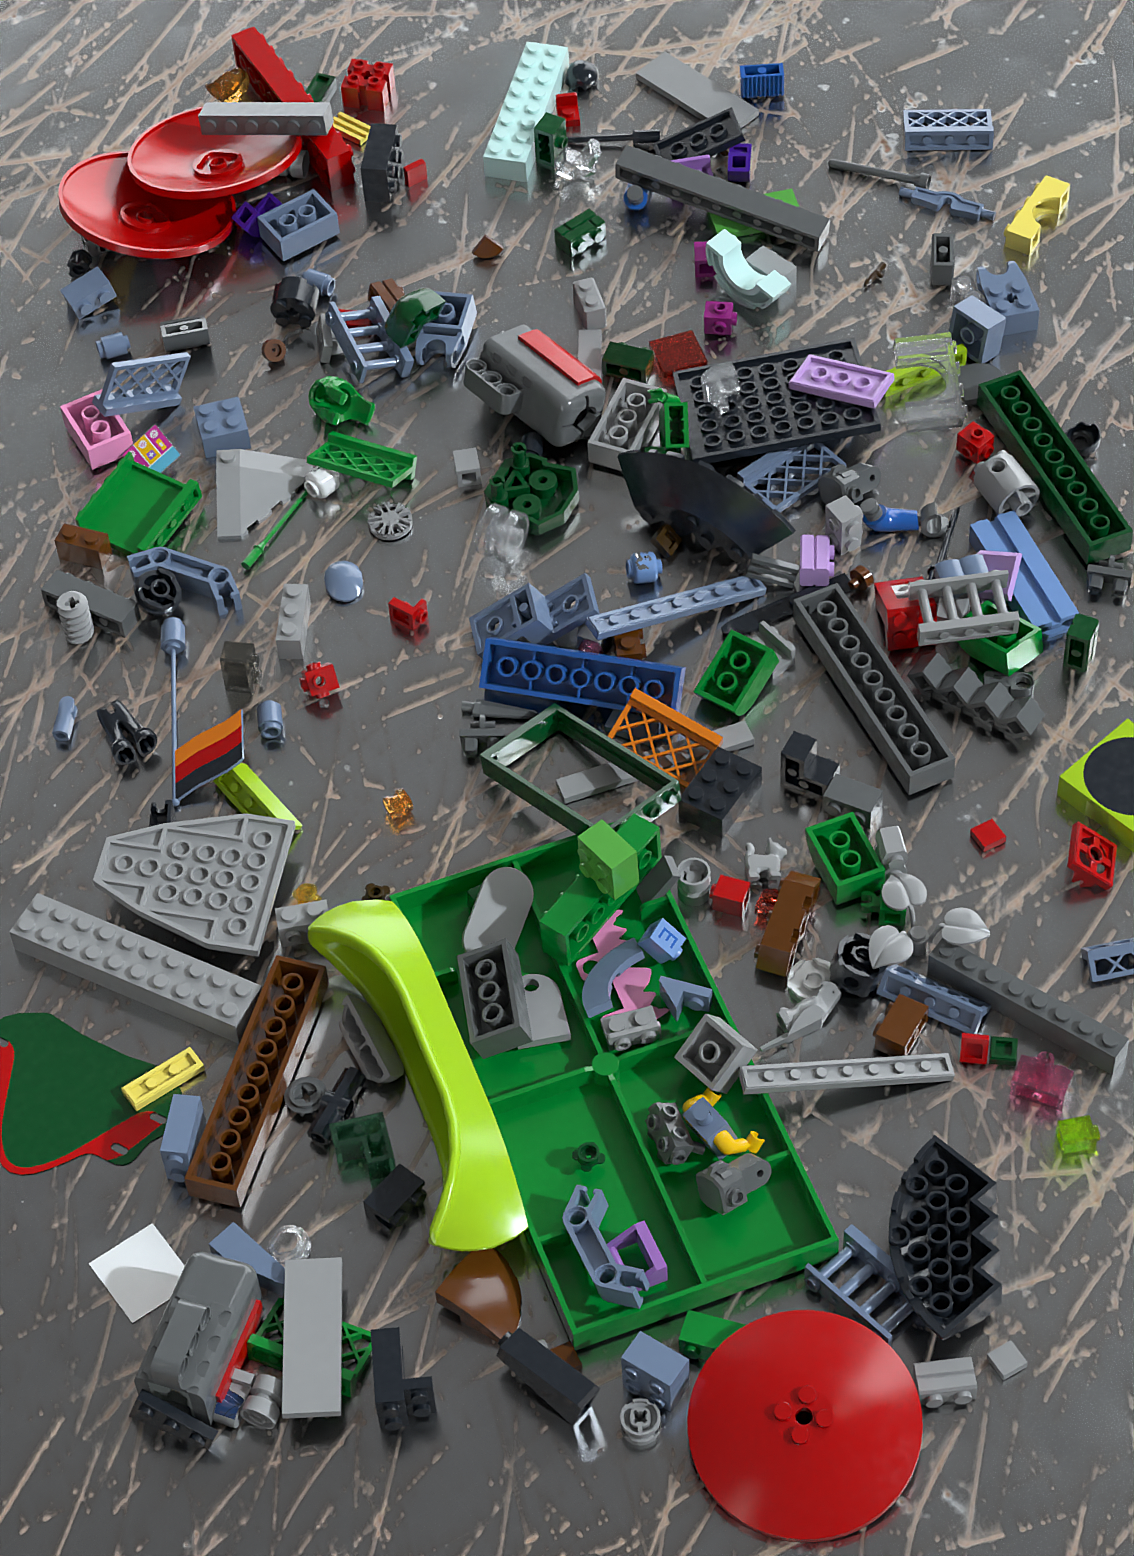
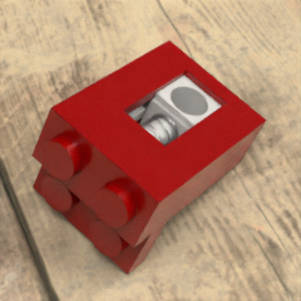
M922 576L874 583L875 605L885 624L886 648L888 651L921 647L918 645L917 633L918 624H923V618L918 599L908 600L909 582L923 579ZM930 597L928 599L933 621L937 622L936 602L933 597Z

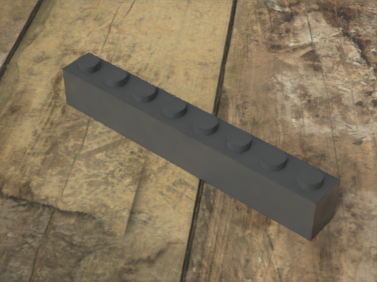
M941 939L929 954L928 974L969 996L990 1004L993 1010L1111 1075L1115 1073L1125 1059L1129 1038L961 946L949 944Z

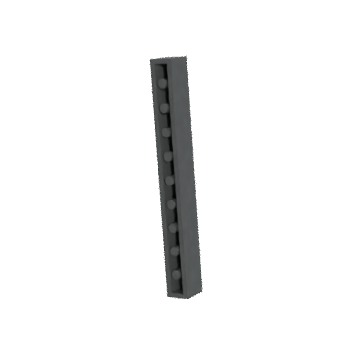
M626 145L615 164V178L638 185L641 188L819 252L829 234L830 218L744 188L741 185L730 183L719 177L708 175L700 170L664 159L661 156L650 154L639 148Z

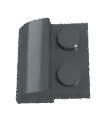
M204 314L160 322L165 352L210 344Z

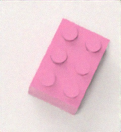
M102 389L60 406L64 425L92 470L124 457L122 454L133 445L131 432L120 415L104 417L92 403L94 395L101 394Z

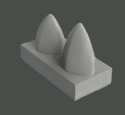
M320 314L316 327L319 359L322 363H329L331 355L341 354L343 351L338 341L335 340L336 338L330 326L326 324L325 314Z

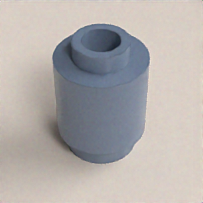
M311 268L303 272L301 277L307 279V284L312 287L313 284L317 286L320 296H330L333 293L335 279L331 278V275Z
M122 332L100 337V340L95 341L100 359H111L128 354L127 349L131 348L128 336H123Z
M272 700L264 701L256 709L258 730L264 738H276L283 729L281 705Z

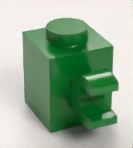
M884 884L880 885V897H877L871 891L862 892L861 900L870 901V903H861V912H879V925L905 926L906 909L896 911L884 904L882 899Z

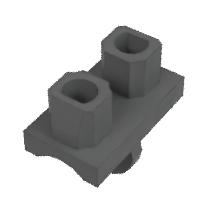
M1110 554L1109 561L1099 560V566L1088 564L1086 580H1088L1089 591L1102 592L1103 582L1113 584L1111 594L1124 596L1127 587L1131 586L1132 571L1123 570L1124 563L1115 562V555Z
M480 714V721L470 722V729H459V738L465 755L478 754V743H487V749H489L506 737L505 728H496L495 721H486L485 714Z

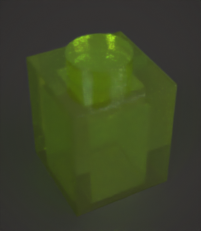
M1090 1115L1057 1121L1055 1136L1063 1158L1095 1152L1096 1143L1100 1141L1098 1126L1092 1124Z

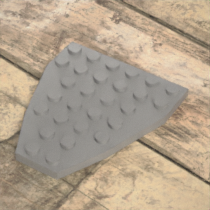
M244 813L163 823L106 838L93 883L95 887L138 916L198 945L212 950L259 957L295 831V821Z

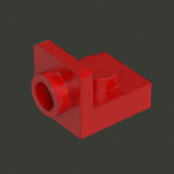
M576 92L556 94L557 116L566 119V127L580 126Z
M395 597L388 603L390 619L412 631L420 624H423L428 617L427 602L424 599H421L414 607L408 602L401 601Z

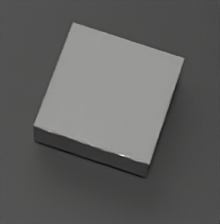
M1011 1340L987 1354V1360L1002 1380L1027 1367L1028 1362Z

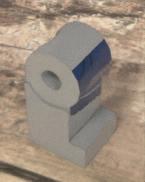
M235 1368L231 1377L232 1383L222 1403H216L213 1414L215 1422L237 1428L243 1419L240 1410L247 1397L251 1396L250 1389L256 1379L255 1374Z

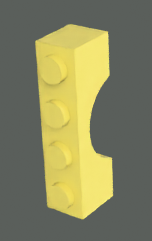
M1047 175L1041 183L1038 182L1031 197L1028 196L1026 198L1023 208L1016 212L1013 222L1007 224L1004 230V237H1006L1005 247L1030 255L1040 239L1041 225L1035 219L1045 214H1059L1069 200L1070 184Z

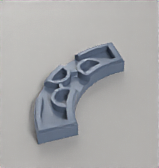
M634 938L625 941L608 952L599 960L587 976L583 986L582 1001L588 1018L613 1008L611 984L614 978L620 976L630 966L645 958L642 949Z

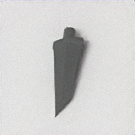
M476 699L475 702L462 701L461 711L472 712L473 717H480V714H485L486 717L532 719L538 715L533 710L485 701L483 699Z

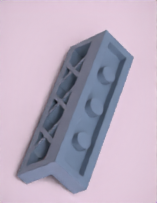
M1134 937L1081 948L1082 958L1087 960L1091 982L1134 974V965L1132 968L1125 969L1118 964L1124 954L1131 953L1134 955ZM1117 956L1115 960H1112L1111 958H1109V957ZM1105 958L1112 963L1106 973L1097 975L1094 960ZM1116 967H1118L1119 969H1121V970H1118V971H1114V969H1115Z
M898 964L891 965L886 969L876 993L892 1001H895L900 993L929 1006V1017L970 1034H977L983 1016L989 1013L991 1005Z

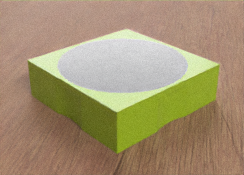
M1127 718L1059 776L1057 795L1083 815L1098 822L1107 833L1133 852L1134 723Z

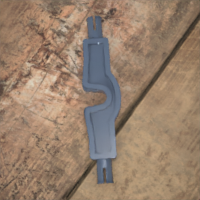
M902 186L899 190V196L910 198L912 204L934 211H939L944 204H950L949 213L952 216L979 221L980 218L994 221L996 217V211L984 209V204L963 199L954 192H936L921 187H915L912 190Z

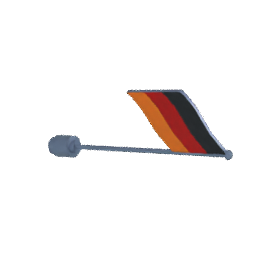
M170 617L165 619L161 625V649L171 655V800L174 807L180 804V800L192 791L229 772L244 760L243 710L240 709L224 722L200 733L177 749L176 654L185 649V626L179 618Z

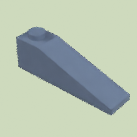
M234 1222L209 1243L212 1254L251 1265L256 1271L260 1287L284 1297L285 1268Z

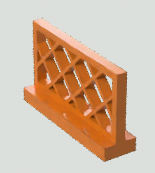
M636 688L633 690L630 700L608 734V737L613 739L617 732L628 730L631 742L621 745L626 748L632 746V752L637 754L635 745L650 742L653 754L642 758L677 779L679 785L687 788L690 783L681 779L679 770L694 767L695 775H697L718 746L721 747L723 744L722 736ZM632 707L642 713L644 721L629 724L627 715ZM645 715L651 717L652 719L647 720ZM625 720L626 725H625V726H621L622 723H623V721ZM660 722L664 726L665 733L651 737L648 724ZM645 725L648 738L634 741L631 728ZM683 735L686 738L687 746L673 749L670 736ZM667 737L670 750L655 753L652 741ZM702 746L710 751L706 759L695 761L692 748ZM689 750L692 762L678 766L674 753ZM671 754L675 767L661 768L657 758ZM702 764V766L700 767V769H699V771H698V770H697V765ZM676 771L677 776L674 775V774H672V773H670V772Z

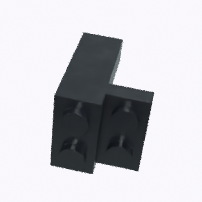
M400 1328L372 1329L371 1346L374 1394L380 1429L399 1430L402 1427L409 1426L408 1416L410 1415L425 1417L430 1413H437L432 1376L406 1379Z

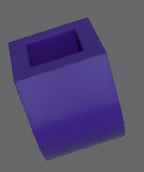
M740 143L729 148L728 182H750L751 143Z
M268 192L255 208L245 201L231 218L251 236L260 237L257 217L282 205V203L273 194Z

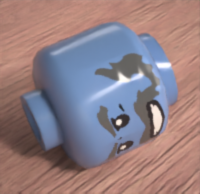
M653 552L633 553L630 559L626 560L627 578L631 579L635 584L653 583L657 580L658 574H662V561L657 559Z

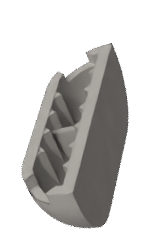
M347 995L341 1004L344 1005L342 1021H339V1027L362 1073L367 1079L377 1083L395 1081L403 1075L404 1066L379 1017L365 1002L355 996Z

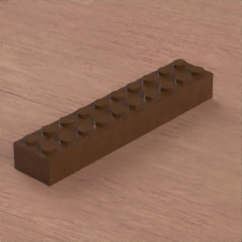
M279 955L275 956L184 1178L189 1196L241 1208L283 1102L285 1091L291 1082L329 986L326 966Z

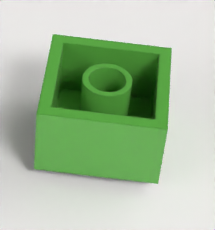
M601 819L577 837V852L580 858L579 868L585 877H591L596 882L603 894L608 893L616 900L639 883L637 851L604 820Z

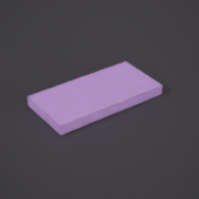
M809 354L789 381V389L875 409L893 383L894 373Z

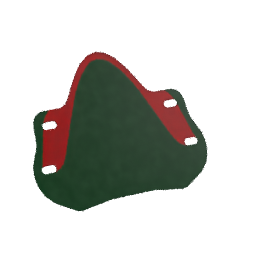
M17 1013L0 1019V1037L9 1042L6 1047L0 1046V1163L9 1172L20 1175L35 1174L84 1154H95L113 1164L125 1165L132 1162L151 1141L164 1135L167 1121L163 1124L158 1123L150 1118V1114L155 1112L168 1119L173 1094L182 1095L179 1086L138 1111L133 1108L121 1089L154 1069L157 1065L129 1057L79 1033L53 1014ZM114 1143H118L126 1147L128 1152L124 1155L112 1150L111 1146Z

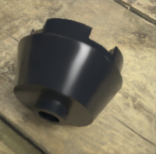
M161 568L147 571L140 575L134 586V593L139 608L150 616H161L174 611L179 606L182 598V589L175 579L176 576L170 571Z

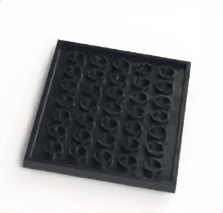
M855 337L673 371L677 396L681 402H688L689 447L693 462L699 463L701 460L709 464L881 431V423L876 407L874 409L789 389V381L809 354L863 366Z

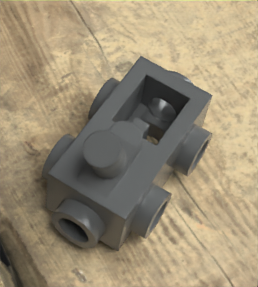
M656 1102L648 1108L650 1114L645 1120L648 1128L647 1133L655 1141L658 1150L657 1156L662 1162L678 1165L684 1163L691 1152L703 1155L706 1145L691 1139L675 1103Z

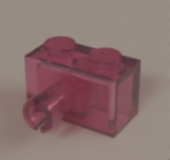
M1047 1051L1039 1053L1037 1057H1029L1022 1054L1011 1080L1010 1095L1062 1112L1072 1087L1074 1071L1069 1070L1063 1065H1054L1055 1058L1052 1053H1049L1047 1059Z

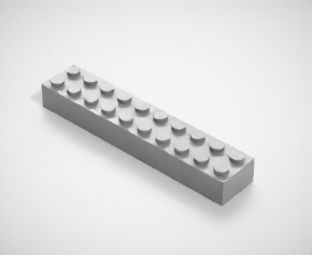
M39 893L35 895L10 930L15 950L240 1044L262 990V986Z

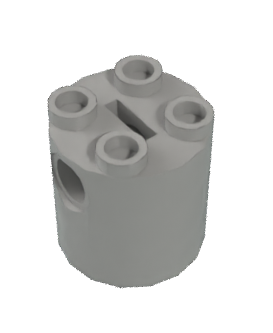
M1005 450L999 451L995 456L985 462H979L974 467L973 483L997 515L1014 510L1020 518L1027 514L1036 504L1040 493L1038 487L1014 457Z

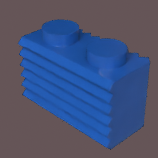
M783 63L740 66L741 97L783 96Z

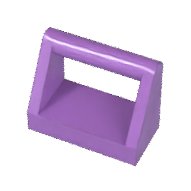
M645 1221L634 1224L607 1243L616 1264L621 1265L624 1264L618 1250L635 1243L638 1244L650 1268L645 1272L650 1284L649 1287L668 1280L667 1265ZM636 1287L638 1292L642 1290V1288Z

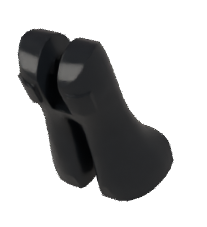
M117 699L111 702L114 710L112 714L108 712L105 706L96 711L98 719L108 736L112 756L118 764L128 765L137 760L136 752L123 735L122 729L127 732L142 757L147 756L156 748V734L152 729L142 726L120 700Z

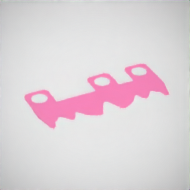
M616 910L592 938L598 953L576 962V967L583 980H586L589 975L583 971L584 963L590 960L599 962L608 952L626 941L619 939L627 931L626 928L613 925L616 917L622 914L623 910ZM629 967L620 976L614 978L612 983L624 1008L607 1014L602 1018L651 1006L650 1004L656 993L644 992V989L650 982V968ZM653 1007L656 1019L670 1010Z

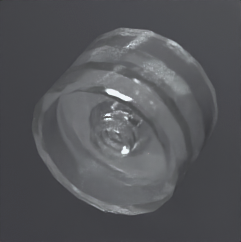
M496 503L491 504L484 512L478 525L475 537L476 552L487 557L495 555L498 561L507 564L513 563L518 558L526 541L529 527L528 516L517 510L509 512L507 507Z

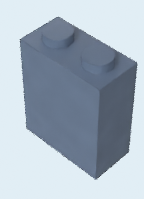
M173 1094L160 1148L167 1179H172L176 1182L185 1181L184 1178L207 1124L200 1096Z

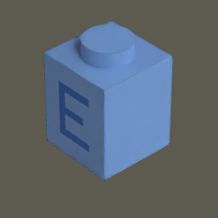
M662 918L649 925L637 944L657 962L662 964L670 959L674 961L683 950L681 946L686 938Z

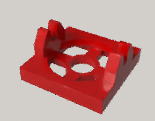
M1079 821L1072 825L1067 867L1074 871L1072 882L1080 881V887H1091L1096 884L1104 890H1108L1113 887L1117 845ZM1090 850L1097 852L1098 861L1092 857ZM1080 852L1085 854L1087 860L1089 861L1088 866L1084 865L1081 862L1079 857ZM1098 864L1105 866L1101 874L1097 873Z

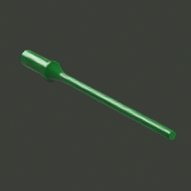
M306 489L260 544L253 546L252 551L241 563L243 568L249 569L257 558L264 553V547L307 496L308 492Z

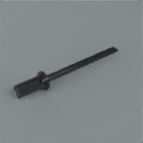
M633 128L632 134L568 137V143L633 141V146H636V144L655 143L661 140L660 129L635 130Z
M960 507L952 510L936 564L945 560ZM931 565L927 570L928 580L935 579V565Z

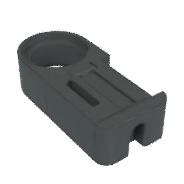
M987 671L984 673L983 685L1000 681L1012 697H1027L1034 691L1035 680L1028 673L1015 672L1009 677L1001 672ZM1018 682H1026L1030 686L1019 688L1016 684Z

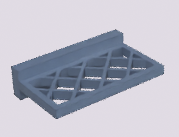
M991 109L903 110L905 151L993 150L994 127L992 126ZM926 122L930 125L924 126L922 124ZM949 122L951 125L947 126L944 123ZM971 122L973 125L969 126L966 123Z
M184 352L111 363L102 392L99 395H94L92 403L104 417L180 405L182 397L178 394L191 356ZM177 362H180V364L177 367L171 370V367L173 365H175ZM159 364H163V365H162L158 370H156L154 373L152 372V370H153L154 368H156ZM140 367H144V368H143L140 372H138L135 376L133 375V373H134L136 370H138ZM118 370H125L115 379ZM169 370V373L159 381L158 378ZM148 373L151 374V375H150L146 380H144L142 383L139 382V381H140L142 378H144ZM131 375L132 378L121 386L120 384ZM174 378L172 386L171 384H167ZM154 381H157L154 386L149 387ZM135 384H138V385H139V386H137L135 389L129 390V389H131ZM117 386L119 387V389H118L116 392L110 393V392L113 391Z
M815 443L768 452L739 471L737 479L745 484L743 488L754 495L758 493L763 497L761 502L769 509H776L778 512H782L818 488V478L816 480H805V474H819L820 477L828 473L831 468H822L823 462H833L835 465L843 464L845 466L846 463L822 443ZM814 447L821 452L820 455H806ZM793 461H803V467L789 466V464ZM806 461L820 462V468L805 467ZM776 472L785 473V479L771 478V476ZM788 473H801L802 480L788 479ZM758 484H767V491L756 490L754 487ZM770 485H784V491H770ZM787 486H801V489L797 492H787ZM769 497L783 498V501L775 506L769 501Z

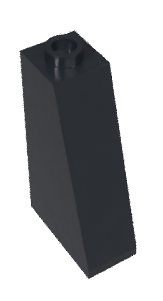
M520 1327L513 1334L508 1331L499 1340L498 1345L500 1347L496 1356L572 1426L592 1407L600 1388Z

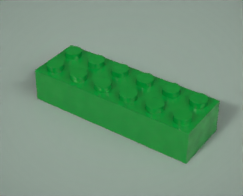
M635 813L628 820H624L621 823L617 834L637 851L639 883L614 900L608 893L603 894L591 877L587 878L583 873L577 874L573 878L570 887L558 895L555 904L549 911L546 910L539 919L543 952L567 966L574 961L662 858L660 828Z

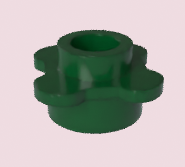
M594 1142L583 1143L579 1146L578 1150L576 1149L572 1153V1158L580 1163L581 1170L584 1172H589L595 1165L605 1162V1155L599 1152V1148Z

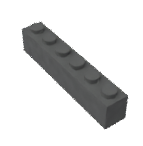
M205 102L198 115L202 135H327L334 122L330 102Z

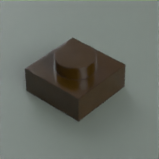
M668 523L660 526L650 542L667 558L674 553L682 539Z

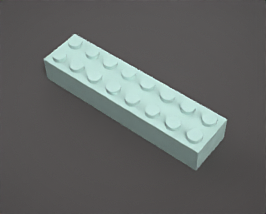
M526 42L483 156L486 177L521 182L528 181L536 159L534 127L546 112L553 113L556 104V94H560L566 72L569 68L568 47Z

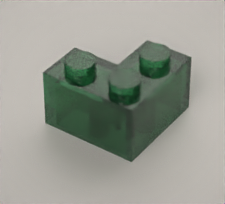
M383 1112L329 1124L338 1164L365 1158L370 1181L387 1177L396 1167L395 1158Z

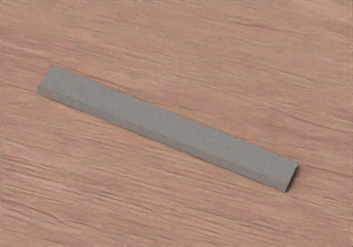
M746 721L713 730V732L723 737L721 748L729 752L754 745V737ZM686 739L672 743L673 749L687 746ZM669 744L655 748V753L670 750ZM702 746L692 748L695 761L706 759L710 752ZM652 750L639 753L638 755L644 757L652 755L653 753ZM689 750L674 753L678 766L692 762ZM671 754L657 758L661 768L675 767ZM607 763L556 779V786L566 804L639 780L614 764Z
M949 1053L740 1066L738 1070L743 1094L953 1081L955 1077Z

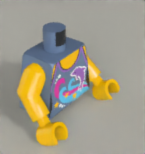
M709 1087L703 1094L697 1095L683 1104L682 1110L684 1113L682 1116L686 1125L719 1160H722L727 1155L747 1150L757 1153L765 1141L764 1139H758V1133L755 1131H751L747 1139H738L726 1120L713 1108L722 1095L715 1094Z

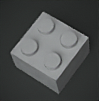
M705 1014L674 1058L711 1090L727 1094L739 1077V1067L747 1066L758 1049L720 1017Z

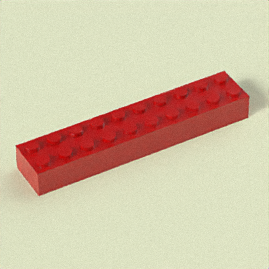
M253 26L231 35L236 68L262 102H314L312 96L304 91L302 83L296 81L292 70L287 69L283 59L276 55L273 46L268 45L263 33H259ZM333 124L327 135H302L301 150H308L310 156L309 164L331 192L355 183L354 173L356 170L352 162L353 150L349 144L346 145L343 141L341 133L335 131Z

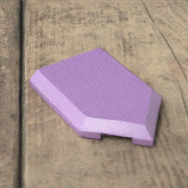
M980 550L976 554L983 555L988 571L1008 570L1007 588H1002L1005 601H1011L1022 554ZM985 590L978 594L979 599L994 600L992 590Z

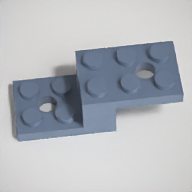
M584 573L546 596L541 594L530 583H527L471 616L469 620L477 655L483 659L486 638L494 637L515 641L524 636L532 644L546 646L586 623L587 617L600 613L591 578Z

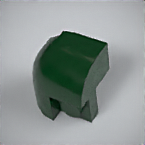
M424 287L402 296L393 305L385 322L386 334L401 349L416 342L423 325L438 318L446 301L430 288Z

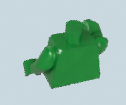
M661 388L647 390L651 395V399L648 400L649 404L660 402L663 405L659 411L660 446L644 447V452H649L650 449H657L658 453L667 454L668 451L680 454L681 448H689L688 402H681L678 396L663 392Z

